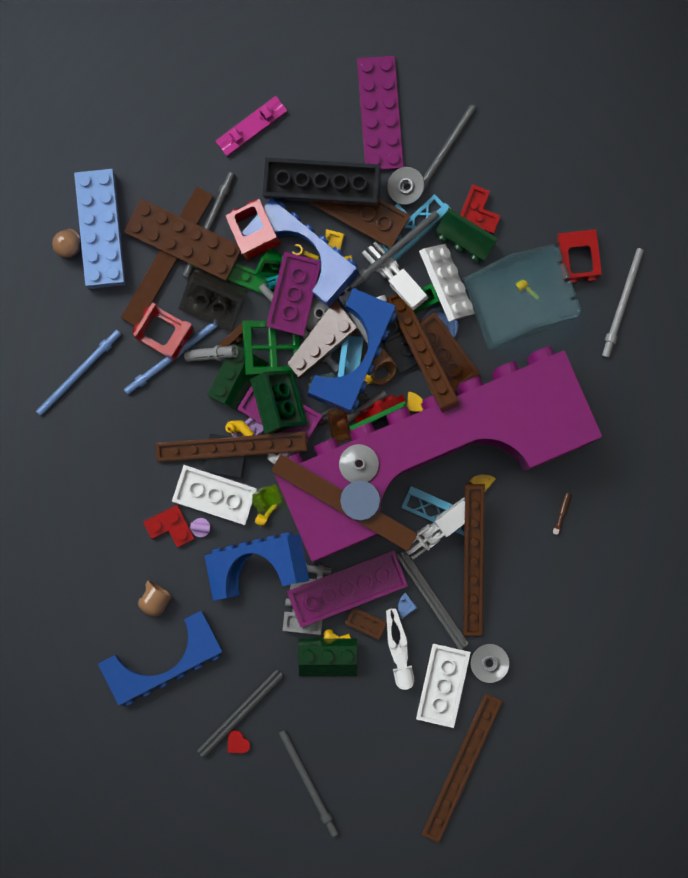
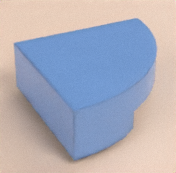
M406 592L398 602V613L401 619L417 608Z

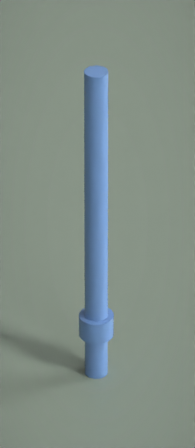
M214 320L189 339L177 358L218 328V323ZM165 357L146 373L134 378L135 381L124 388V391L129 395L138 387L142 388L147 384L146 381L164 369L173 360Z
M115 330L106 340L104 339L90 357L36 412L42 416L105 351L108 352L112 348L111 345L122 334Z

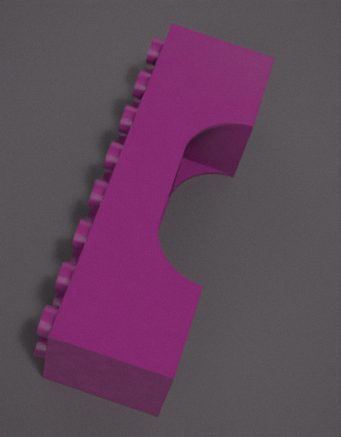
M550 345L531 353L530 357L526 359L529 365L519 369L516 361H512L494 369V372L491 374L493 381L483 385L480 377L477 376L459 384L456 389L459 406L441 412L432 395L422 400L421 407L423 411L411 416L408 407L399 409L386 416L385 420L388 426L375 431L372 422L351 430L350 436L352 441L339 446L336 438H332L314 446L317 455L314 458L303 462L300 453L287 458L344 490L351 482L346 480L340 472L339 460L342 453L348 447L356 444L370 447L377 455L379 466L376 475L368 483L372 484L379 493L380 503L377 511L381 512L383 495L388 486L397 477L470 445L487 444L498 447L509 453L518 462L523 472H526L600 439L602 435L565 350L555 354ZM357 460L355 466L362 467L363 462ZM274 474L312 563L379 535Z

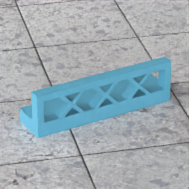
M435 194L410 216L404 228L414 229L416 227L414 226L415 218L418 215L426 216L427 218L431 214L428 213V207L433 201L440 206L436 211L439 217L392 257L395 261L402 257L444 217L448 208H450ZM380 244V246L387 252L388 249L384 245Z
M351 336L342 344L338 377L349 374L361 364L364 337Z
M411 486L401 508L434 522L435 518L441 514L439 508L445 511L452 504ZM410 496H413L419 500L421 506L412 509L406 505ZM433 505L436 507L438 514L430 517L426 514L424 507ZM461 527L454 531L464 536V531H462Z

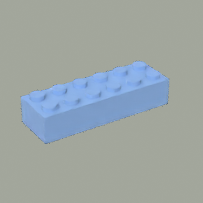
M113 169L75 172L85 286L88 289L126 285L115 173Z

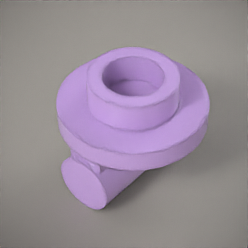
M198 518L191 522L190 530L197 537H205L210 532V524L206 519Z

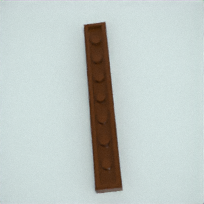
M196 186L180 217L198 224L213 195ZM159 250L122 314L121 319L134 326L141 322L144 317V310L147 306H151L178 258Z
M398 294L387 297V302L395 305L394 312L397 313L395 319L441 412L459 406V401L414 311Z
M307 432L155 443L157 462L308 451Z
M280 454L271 472L346 515L340 503L342 489ZM376 511L369 519L355 520L406 551L410 549L418 535L379 511Z
M465 484L463 636H483L485 484Z
M486 693L484 694L423 829L422 836L437 843L440 842L503 701Z

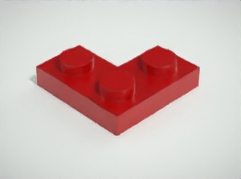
M472 184L460 215L488 233L494 234L500 215L483 209L490 191Z
M393 394L385 398V402L382 399L372 404L373 408L369 406L359 411L361 415L354 418L356 423L399 403L406 402L403 394L397 397Z
M178 505L143 522L151 539L169 531L177 548L195 539Z

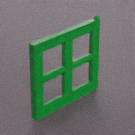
M242 321L246 375H259L268 371L292 370L290 366L278 367L277 350H293L294 355L300 347V335L292 334V345H277L276 329L265 327L267 321ZM251 328H267L268 345H252ZM253 350H269L270 367H254Z
M404 401L349 426L350 430L370 422L374 425L383 421L390 413L407 407V403Z

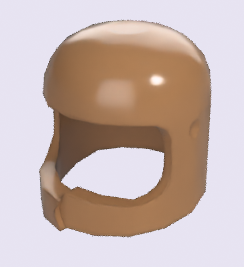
M70 228L58 232L52 241L53 250L64 258L75 257L79 254L82 247L80 235Z
M382 348L379 357H374L372 364L375 366L370 375L374 383L379 386L391 381L397 370V365L386 349ZM382 367L387 368V377L383 379L374 378L375 371Z
M148 580L145 584L146 591L142 598L138 600V607L143 613L157 617L164 612L172 596L164 588Z

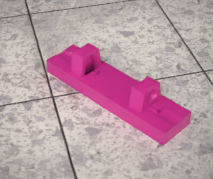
M275 96L215 142L228 157L286 114L287 109Z

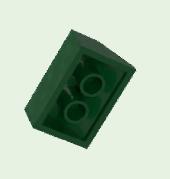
M450 208L446 211L435 231V234L438 235L437 239L443 243L448 241L454 245L453 248L456 251L469 254V258L476 263L485 262L498 239Z
M237 346L238 356L225 359L207 396L239 412L237 408L252 386L250 379L257 375H246L244 349ZM253 354L254 367H267L268 362Z
M293 370L263 372L250 379L265 434L281 433L308 425Z
M357 638L299 639V676H357Z

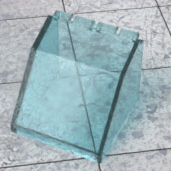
M551 244L509 254L463 278L488 350L578 318L582 310L578 299L573 301L571 297L576 296L572 282L568 281L565 283V279L570 278L565 263L560 265L558 263L563 260L559 247ZM525 280L528 286L520 291L516 283Z

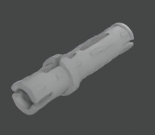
M217 345L214 348L186 350L184 352L186 362L210 359L219 361L224 358H235L238 356L236 345Z

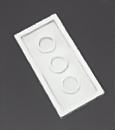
M446 244L420 250V255L448 321L458 320L475 314L473 305L467 296L465 286L461 282L458 269L453 263L451 253Z
M184 465L172 502L245 525L257 488Z
M432 644L416 720L454 728L471 652Z

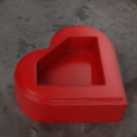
M234 730L229 734L228 753H246L250 749L249 740L243 738V734L240 731Z

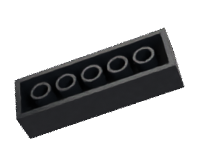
M265 157L262 196L265 199L272 198L273 200L379 206L382 168L380 164Z

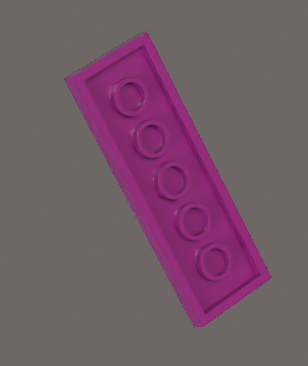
M395 56L357 58L365 164H380L382 171L402 168L403 155Z
M395 550L286 592L301 628L405 588L408 585Z

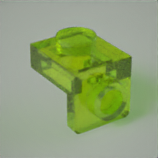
M277 484L262 487L252 494V502L257 508L258 513L266 511L271 505L279 504L283 501Z

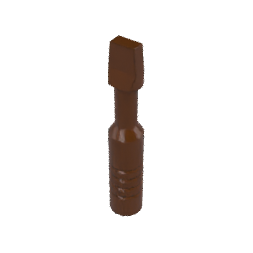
M566 492L564 494L559 510V518L553 530L555 535L559 536L562 528L561 524L564 516H566L572 494Z

